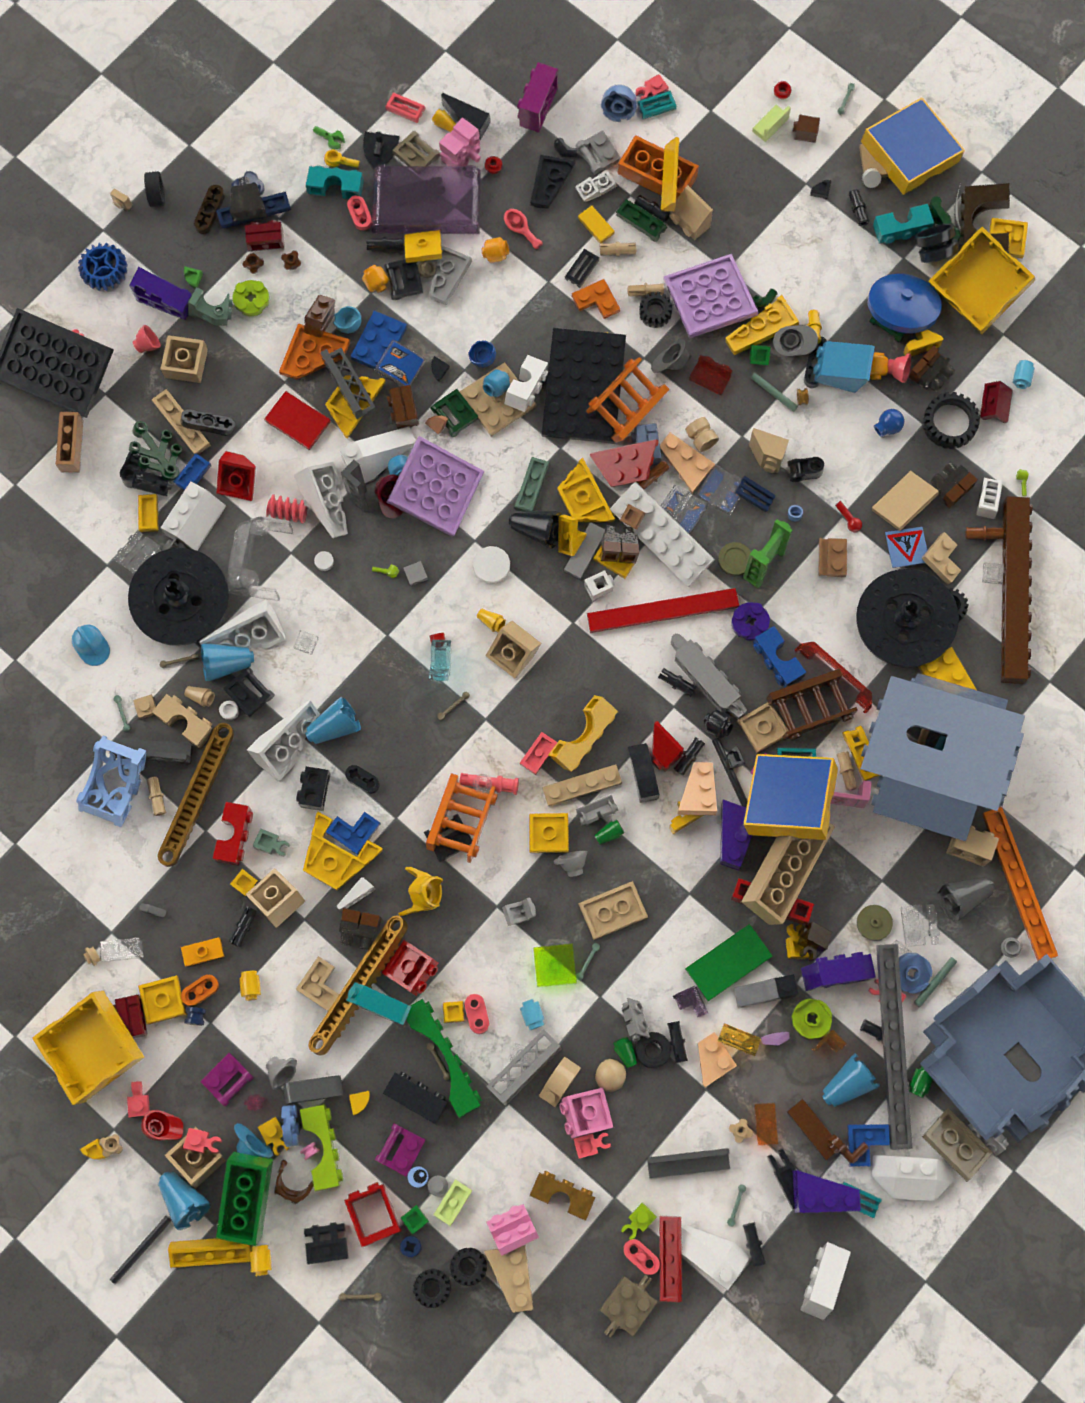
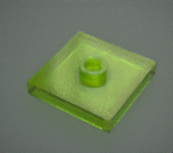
M573 943L533 947L537 988L577 984Z

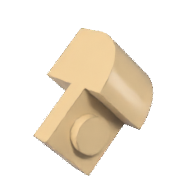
M564 1057L548 1079L539 1097L556 1107L581 1067Z

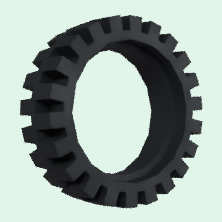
M946 392L944 395L940 394L937 398H934L926 408L923 417V429H926V436H930L929 440L932 442L936 441L935 444L937 446L943 445L942 448L950 446V449H954L955 446L960 448L963 444L964 446L968 444L975 436L980 424L979 409L975 408L976 404L974 401L971 403V399L968 396L964 398V394L960 393V395H957V392H952V394ZM944 405L957 406L968 415L969 427L961 435L948 436L940 432L933 421L934 413Z

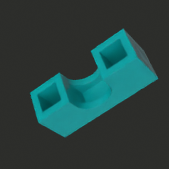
M309 166L306 180L307 193L326 196L329 186L340 185L343 199H350L353 196L361 197L364 184L363 174L357 170L346 171L339 168L330 169L322 166Z
M928 204L910 208L907 216L909 222L907 223L898 222L893 212L875 216L873 227L878 243L889 244L898 239H909L920 231L933 227L934 221Z

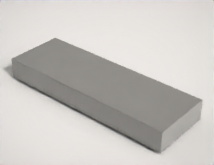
M591 522L585 531L587 535L576 554L571 556L564 569V572L580 580L607 533V530Z

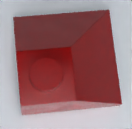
M225 451L219 459L216 493L252 501L256 466L244 455Z
M656 721L653 728L652 763L657 769H662L666 772L682 757L684 748Z

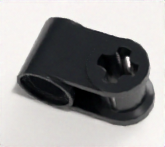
M130 452L119 473L124 485L128 488H131L133 477L130 479H126V477L133 475L134 469L146 471V469L138 465L142 455Z
M820 457L798 458L788 461L787 466L790 467L791 472L790 481L800 482L821 477L824 470V461ZM817 465L820 469L813 470L811 466Z

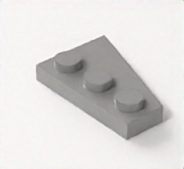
M442 246V259H437L436 262L437 268L433 276L429 294L430 298L447 305L471 265L472 258Z

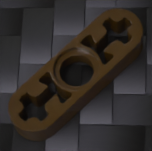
M212 185L208 188L196 215L194 226L200 234H207L211 230L217 217V210L221 208L225 194L220 185ZM219 192L220 195L217 194L214 198L213 193ZM213 206L214 210L211 213H207L205 208ZM205 220L206 226L203 225L202 227H200L199 224H203Z

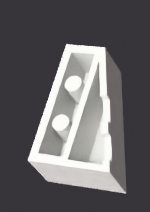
M828 1242L823 1248H819L816 1256L818 1262L812 1269L810 1275L812 1279L810 1285L806 1288L805 1299L800 1311L822 1320L831 1313L844 1276L850 1251Z

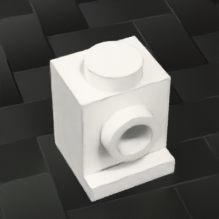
M605 570L584 580V586L592 602L612 592L613 585H615L612 576L607 575ZM600 584L604 586L600 589L597 588V586Z

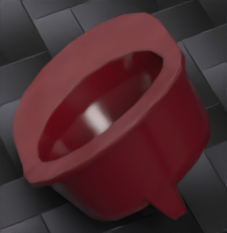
M394 474L381 477L376 483L374 491L378 498L381 512L388 518H397L404 512L387 503L399 477Z

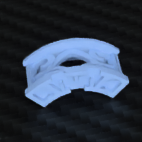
M103 735L101 740L97 741L94 745L93 751L95 754L91 773L83 792L79 793L76 802L78 803V811L87 812L111 821L118 827H122L132 807L129 804L133 799L132 795H137L141 779H139V774L145 768L146 750L141 748L138 751L107 740V737ZM106 750H107V751H110V752H109V754H110V757H109V758L105 755V754H106ZM118 766L119 775L127 784L126 787L116 788L109 794L103 775ZM129 769V775H126L124 770ZM117 792L122 794L121 800L117 796L114 799L112 798ZM92 795L96 796V800L93 803L103 799L104 802L99 808L87 804ZM106 806H108V808H109L112 812H114V814H113V813H110V812H107V811H105V810H103V809H104Z

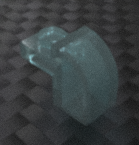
M432 640L429 680L448 681L451 671V640Z

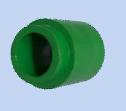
M922 1066L921 1069L916 1068L909 1084V1092L924 1098L925 1094H928L933 1078Z

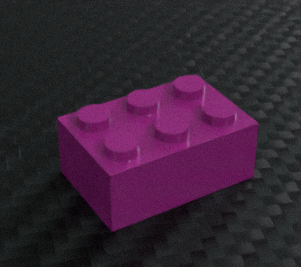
M538 62L536 68H533L530 73L531 80L529 84L526 83L524 87L523 98H520L518 101L517 109H519L517 118L519 119L520 127L540 133L558 90V69Z

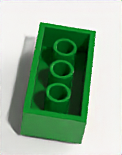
M233 1152L227 1159L216 1233L217 1239L252 1246L258 1244L263 1233L273 1159Z

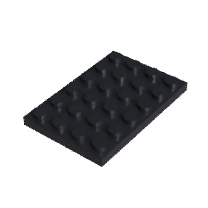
M17 308L0 349V381L71 412H78L80 416L87 418L114 349Z
M553 328L542 437L615 444V441L611 438L615 434V429L597 410L589 414L586 410L590 407L589 402L594 397H599L623 371L625 334ZM620 384L613 391L619 398L621 392ZM607 397L601 404L618 420L619 408Z

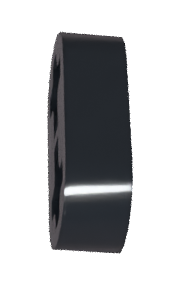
M351 765L346 769L345 776L351 784L369 794L377 792L380 784L374 775L357 765ZM356 770H358L357 773L361 777V779H358L357 777L351 779L350 772H355ZM367 780L371 782L372 780H374L373 783L375 787H370L368 789L367 784L363 781Z

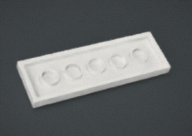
M634 482L610 508L619 519H621L628 504L646 513L638 529H634L627 524L625 525L688 587L715 561L637 482Z

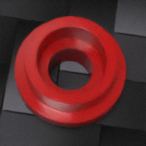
M780 81L775 85L774 95L777 98L786 99L791 95L792 89L788 82Z
M491 156L485 160V169L490 174H497L502 169V161L499 157Z

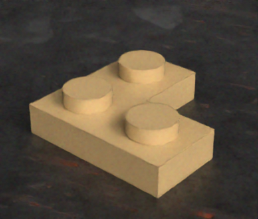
M944 532L940 534L921 559L948 585L953 582L961 570L949 558L957 544Z
M318 956L296 990L329 1011L339 996L338 993L325 985L335 967Z

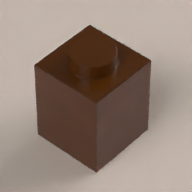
M799 114L798 121H794L792 132H796L795 140L816 143L820 118Z

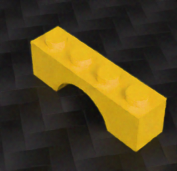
M594 695L583 709L586 717V726L582 735L570 742L559 740L548 754L563 769L571 772L580 765V760L583 756L591 751L593 743L603 735V730L606 726L614 721L618 711L601 696Z

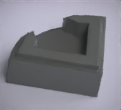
M141 903L139 908L142 912L161 918L165 917L167 912L161 908Z

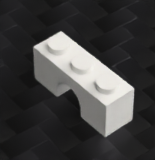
M528 355L521 366L519 380L524 382L512 381L506 392L504 404L523 412L526 411L528 406H532L535 393L539 394L542 381L545 382L548 378V363Z

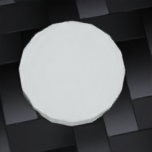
M488 546L482 548L475 555L473 569L475 575L483 582L495 584L505 579L509 573L510 560L503 549Z

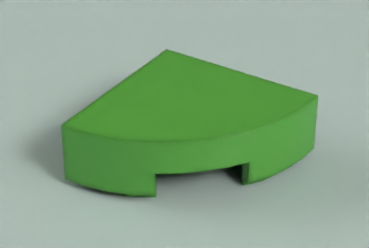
M184 267L187 283L196 289L199 286L203 272Z

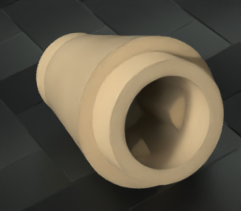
M188 686L184 693L185 697L203 707L211 706L215 697L214 692L208 688Z

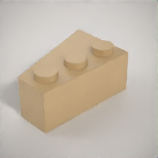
M526 1245L502 1256L498 1249L485 1250L484 1252L511 1311L533 1310Z

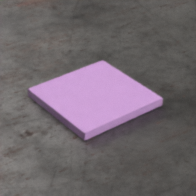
M732 254L664 276V282L689 338L758 316V310Z
M418 436L387 503L454 537L484 471Z

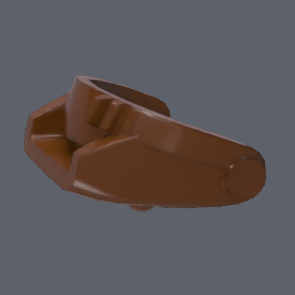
M282 1160L278 1170L279 1174L276 1179L274 1194H278L296 1205L309 1195L314 1184L311 1181L308 1187L302 1191H294L286 1187L282 1181V1172L284 1167L287 1166V1161Z

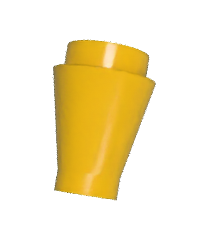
M438 109L432 117L434 125L449 132H452L453 127L457 124L445 110Z
M483 608L477 614V618L492 632H499L505 626L506 619L503 618V615L487 611Z

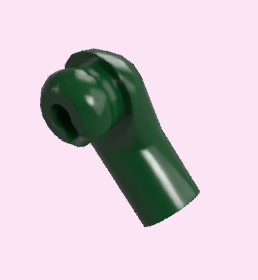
M771 288L765 297L755 295L752 299L757 308L766 307L773 302L778 292Z

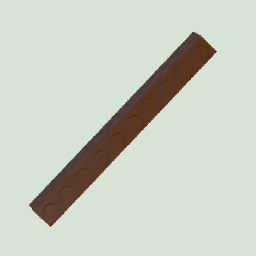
M1007 496L1003 502L1001 683L1024 684L1031 677V667H1028V660L1031 659V649L1028 648V641H1031L1032 636L1031 630H1029V623H1031L1032 613L1029 612V605L1032 602V594H1029V587L1032 585V576H1029V569L1032 567V558H1029V551L1032 550V540H1029V535L1033 527L1032 522H1030L1033 505L1030 504V497Z

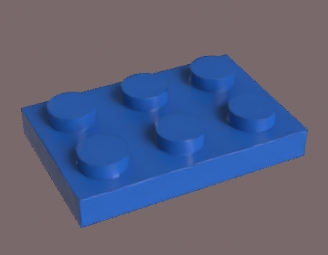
M373 311L350 356L351 360L384 373L378 367L394 342L400 343L407 329V324Z

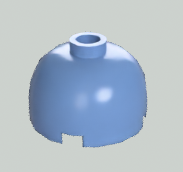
M625 85L611 86L605 91L601 101L603 114L608 119L616 122H621V119H631L637 107L635 94L632 89Z

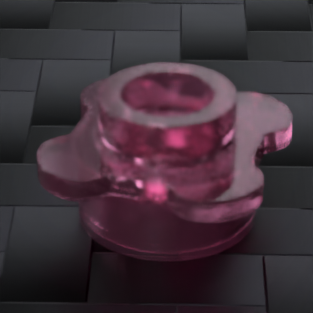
M258 1094L250 1095L245 1100L244 1105H247V1110L263 1108L265 1097H260Z

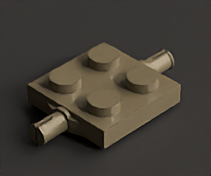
M645 1274L639 1284L631 1282L623 1276L599 1309L611 1321L608 1328L604 1331L610 1338L617 1328L623 1329L634 1336L656 1305L657 1301L649 1296L645 1290L651 1280H653Z

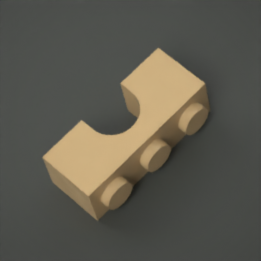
M166 694L152 711L153 714L169 727L177 720H187V728L182 735L197 748L201 749L211 737L213 732L211 726L213 724L204 717L202 720L196 716L198 713L188 706L186 709L182 706L183 702L175 695L170 697Z

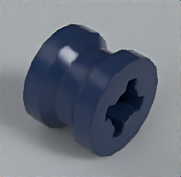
M186 1007L187 1018L184 1020V1024L204 1025L203 1015L206 1013V1009Z
M415 1236L404 1238L400 1244L401 1253L406 1257L417 1256L422 1247L420 1240Z

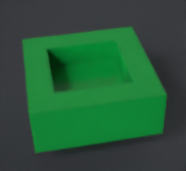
M751 345L749 364L769 365L771 347Z
M418 1205L401 1217V1220L412 1234L429 1222Z

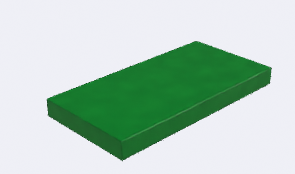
M748 924L686 967L685 970L708 1002L772 957V954L752 926Z

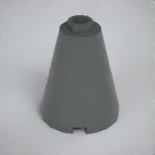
M986 877L940 884L937 887V894L940 893L941 897L938 900L939 905L949 919L954 918L953 921H958L993 895L994 884Z

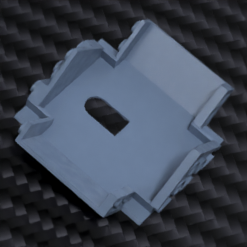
M917 673L916 678H912L911 681L891 676L884 699H879L876 710L880 711L877 720L871 723L869 733H872L869 744L868 746L864 745L861 754L864 757L861 769L881 775L876 786L880 788L879 793L874 794L871 805L874 806L873 813L966 841L977 806L998 811L999 805L1003 806L1004 798L1010 785L1011 774L1016 764L1018 750L1021 747L1024 733H1021L1025 715L1006 710L1007 699ZM911 727H920L947 735L943 751L910 741L906 735L907 730Z
M1047 954L1020 975L1007 960L999 966L995 964L949 1005L936 1014L933 1018L935 1022L923 1031L936 1048L920 1063L921 1066L985 1140L992 1136L997 1138L1004 1132L1003 1129L1006 1128L1016 1141L1019 1142L1028 1133L1033 1132L1037 1128L1040 1130L1044 1129L1050 1123L1048 1119L1053 1113L1059 1109L1061 1112L1071 1105L1069 1101L1079 1091L1085 1092V997ZM1017 1043L1024 1048L1041 1069L1040 1078L1035 1082L1027 1081L1004 1056Z

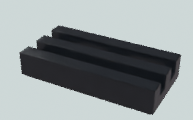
M584 249L565 275V280H570L572 284H577V287L580 288L599 262V257ZM587 255L588 257H587V259L585 260V262L582 264V266L580 267V269L578 270V272L575 274V276L572 277V274L574 273V271L577 269V267L579 266V264L581 263V261H582V260L584 259V257ZM593 258V261L591 262V264L589 265V267L586 269V271L584 272V274L582 275V277L578 280V278L580 277V275L582 274V272L584 271V269L586 268V266L589 264V262H590L591 259Z

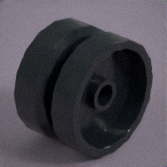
M953 224L936 225L922 230L915 235L917 247H921L919 250L921 262L940 261L960 251L958 240L952 239L956 235Z

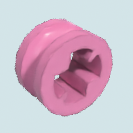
M316 1142L309 1144L300 1151L301 1154L305 1155V1160H308L320 1151V1148H316Z

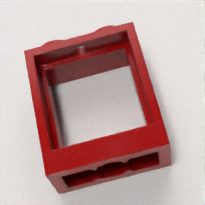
M378 1182L367 1186L368 1190L363 1193L357 1190L348 1194L349 1198L344 1200L361 1247L402 1231L385 1185H379ZM381 1192L393 1225L365 1237L353 1203Z

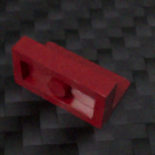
M1001 380L985 383L980 418L983 420L997 418L1003 423H1008L1012 388Z

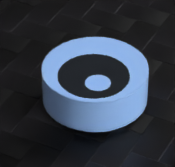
M422 1167L412 1168L408 1173L409 1183L413 1187H423L428 1181V1172Z

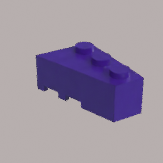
M138 267L129 284L137 302L186 320L189 315L188 302L192 293Z
M723 799L721 803L720 864L739 871L752 836L748 835L744 827L746 807Z

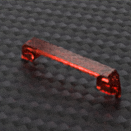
M806 642L798 645L795 652L800 651L808 660H811L818 654L835 670L840 668L843 677L860 691L855 698V702L865 709L863 713H867L872 708V692L816 642Z

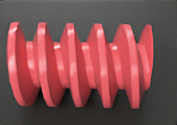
M272 494L268 501L266 517L271 515L272 518H276L278 515L280 520H283L285 517L286 521L292 519L293 522H298L300 519V523L304 524L308 507L304 505V500L297 504V499L294 498L293 502L290 503V499L287 497L284 502L282 496L275 500V494Z

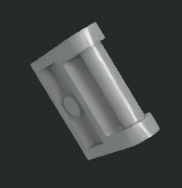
M603 130L586 140H580L575 145L591 166V171L594 175L619 163L621 159ZM588 147L592 148V150L600 160V164L595 161V159L587 149Z

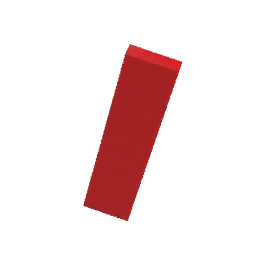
M660 1216V1301L682 1302L681 1217Z

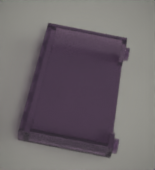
M379 165L374 168L372 233L411 234L440 230L441 234H480L481 170L476 166Z

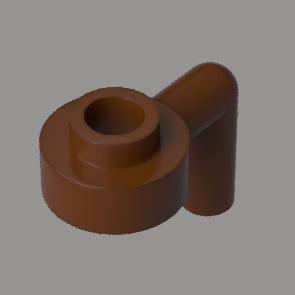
M835 1134L828 1139L830 1143L828 1147L835 1154L839 1152L851 1164L855 1163L869 1149L863 1142L851 1153Z

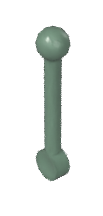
M848 84V91L841 107L838 109V114L842 115L844 113V107L851 91L855 89V84Z
M116 695L113 700L118 705L124 724L123 730L129 732L131 727L127 724L123 712L122 698Z
M598 943L592 945V951L580 973L576 975L577 980L584 978L585 970L595 952L600 949Z
M743 1184L738 1187L739 1193L731 1218L727 1220V1224L731 1227L735 1225L734 1219L743 1192L746 1191V1186Z

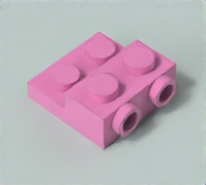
M603 1088L561 1098L560 1111L566 1116L565 1131L568 1135H571V1139L613 1128Z
M524 1204L512 1206L509 1211L501 1215L496 1214L491 1220L486 1221L501 1256L539 1238Z

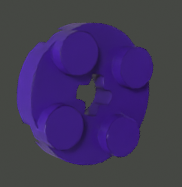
M744 603L734 611L731 621L732 629L737 636H741L748 641H754L755 637L768 630L770 624L769 614L760 603ZM749 617L755 619L753 626L745 622Z

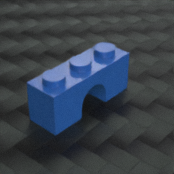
M775 626L755 637L753 647L757 654H761L765 659L764 664L769 670L772 669L776 675L774 676L776 682L785 688L804 678L806 671L796 657L789 661H782L777 657L776 651L783 647L785 641Z

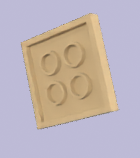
M505 362L493 369L506 372L510 377V385L513 380L519 381ZM490 371L461 390L460 393L478 415V420L489 435L493 436L534 409L536 403L533 402L532 406H528L526 411L523 412L504 404L506 392L500 397L487 395L483 390V380L492 372Z

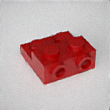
M403 940L394 956L390 959V962L386 965L385 970L382 971V974L417 996L425 991L427 987L426 982L429 977H433L437 973V965L439 963Z

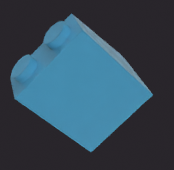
M826 341L818 348L816 353L818 362L813 370V374H815L814 382L856 393L869 381L875 346Z

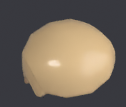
M607 1059L598 1066L595 1080L604 1091L614 1092L623 1086L626 1079V1070L624 1065L618 1060Z

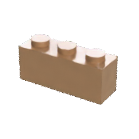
M60 412L55 464L60 472H80L83 419L78 412Z

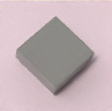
M421 561L403 568L410 586L428 580Z

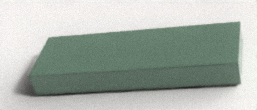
M531 457L515 509L534 511L549 467L548 461Z

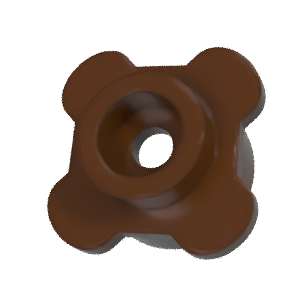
M297 251L281 255L286 270H294L301 265Z
M251 253L245 258L242 265L255 274L258 271L257 269L264 265V260L259 259L255 253Z

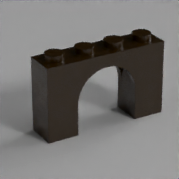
M1009 183L965 186V193H961V205L964 204V210H961V221H964V226H961V237H964V242L960 243V250L978 231L973 226V222L980 213L986 210L1010 208ZM1009 233L991 234L1009 254Z

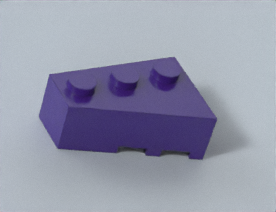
M856 952L851 954L852 957H846L845 954L833 956L834 959L828 960V957L817 958L815 963L801 968L805 991L863 982L876 978L871 954L863 955V952Z
M798 1170L793 1171L795 1213L861 1211L859 1189Z

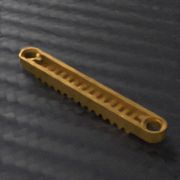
M219 723L214 728L160 847L158 860L166 867L174 866L178 862L190 833L193 831V826L196 824L199 813L202 811V806L209 795L212 784L215 782V777L218 775L222 762H224V757L227 755V750L234 737V731L227 723ZM223 728L229 730V734L225 738L219 737V731ZM172 852L173 859L165 862L163 860L164 853Z
M393 916L386 922L310 1038L309 1049L316 1055L321 1056L329 1051L335 1040L341 1037V1031H345V1025L350 1023V1017L355 1016L354 1011L359 1009V1006L346 1001L348 992L354 985V982L372 989V984L377 982L376 978L381 976L380 971L385 970V964L390 962L389 958L391 956H394V950H398V944L408 929L407 922L400 916ZM397 922H400V928L396 931H393L394 925ZM323 1040L322 1047L316 1049L317 1042Z

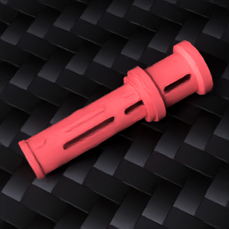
M461 773L459 783L464 786L491 789V786H495L497 793L503 791L517 795L519 778L509 779L503 778L501 775L496 778Z

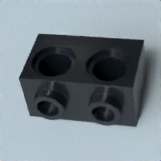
M306 766L305 772H301L300 783H302L301 790H298L296 801L301 808L324 811L331 775L329 770ZM313 775L319 776V780L316 783H311L310 778ZM309 794L316 795L315 800L312 802H307L306 797Z

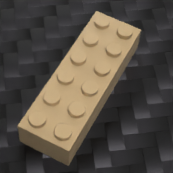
M829 822L826 840L777 836L741 902L767 924H783L835 826Z

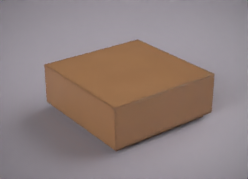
M628 504L620 521L634 529H638L646 513Z

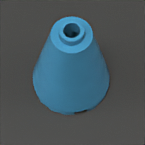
M207 643L201 645L205 681H212L251 667V663H254L253 651H249V648Z
M340 697L307 727L305 734L310 742L318 744L356 733L361 730L359 720L355 721L354 715L356 713L345 698Z
M856 1053L848 1059L823 1089L824 1095L822 1097L829 1106L832 1104L836 1107L880 1087L879 1083H873L876 1078L865 1063L856 1060L859 1057Z
M168 1171L160 1176L158 1186L173 1225L177 1230H184L190 1227L191 1221L195 1219L198 1222L209 1211V1201L178 1174Z

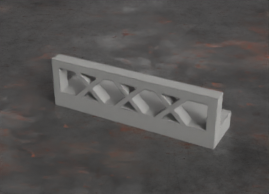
M543 1029L486 1087L506 1106L562 1050L561 1046ZM543 1036L552 1043L547 1049H538V1041ZM527 1052H535V1061L532 1064H524V1055ZM512 1067H521V1075L518 1078H509ZM498 1081H507L506 1090L500 1095L493 1086Z

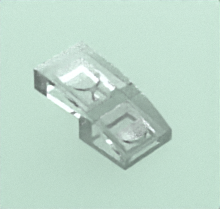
M143 938L115 939L99 942L101 962L144 958Z

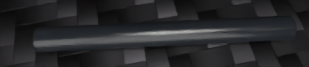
M715 738L712 740L716 752L741 806L747 808L748 800L734 770H727L725 750L719 738Z
M167 1215L110 1278L113 1284H116L170 1224L172 1220Z

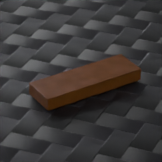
M801 1099L787 1113L822 1157L827 1160L835 1154L828 1147L830 1144L828 1139L832 1134L807 1103Z

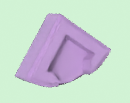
M778 1032L761 1037L762 1044L780 1045L790 1039L789 1032Z

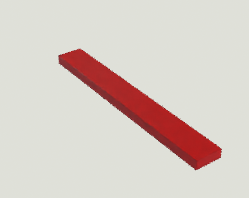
M736 588L591 612L587 613L590 633L738 608L739 601Z

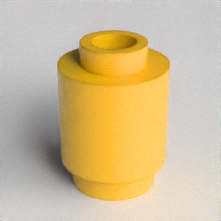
M257 971L241 972V977L239 978L241 997L245 998L246 1001L258 999L257 996L261 995V988Z
M268 1245L252 1246V1252H250L251 1272H255L256 1276L268 1275V1270H272L271 1250H268Z

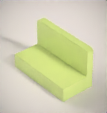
M775 105L753 127L752 132L766 142L789 119L791 108L787 106L783 110L778 105Z

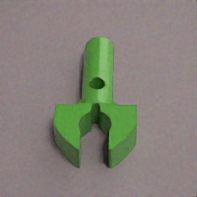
M318 126L313 128L314 133L329 141L328 147L331 149H341V145L334 140L338 139L345 143L344 136L339 130H336L335 133H329Z

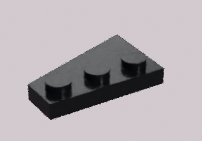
M540 155L530 206L549 208L575 166V160Z

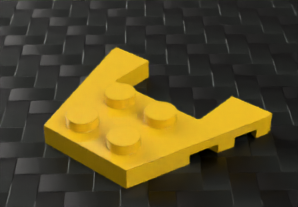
M317 811L303 871L331 888L339 890L383 851V848L367 840L357 857L323 838L333 820Z

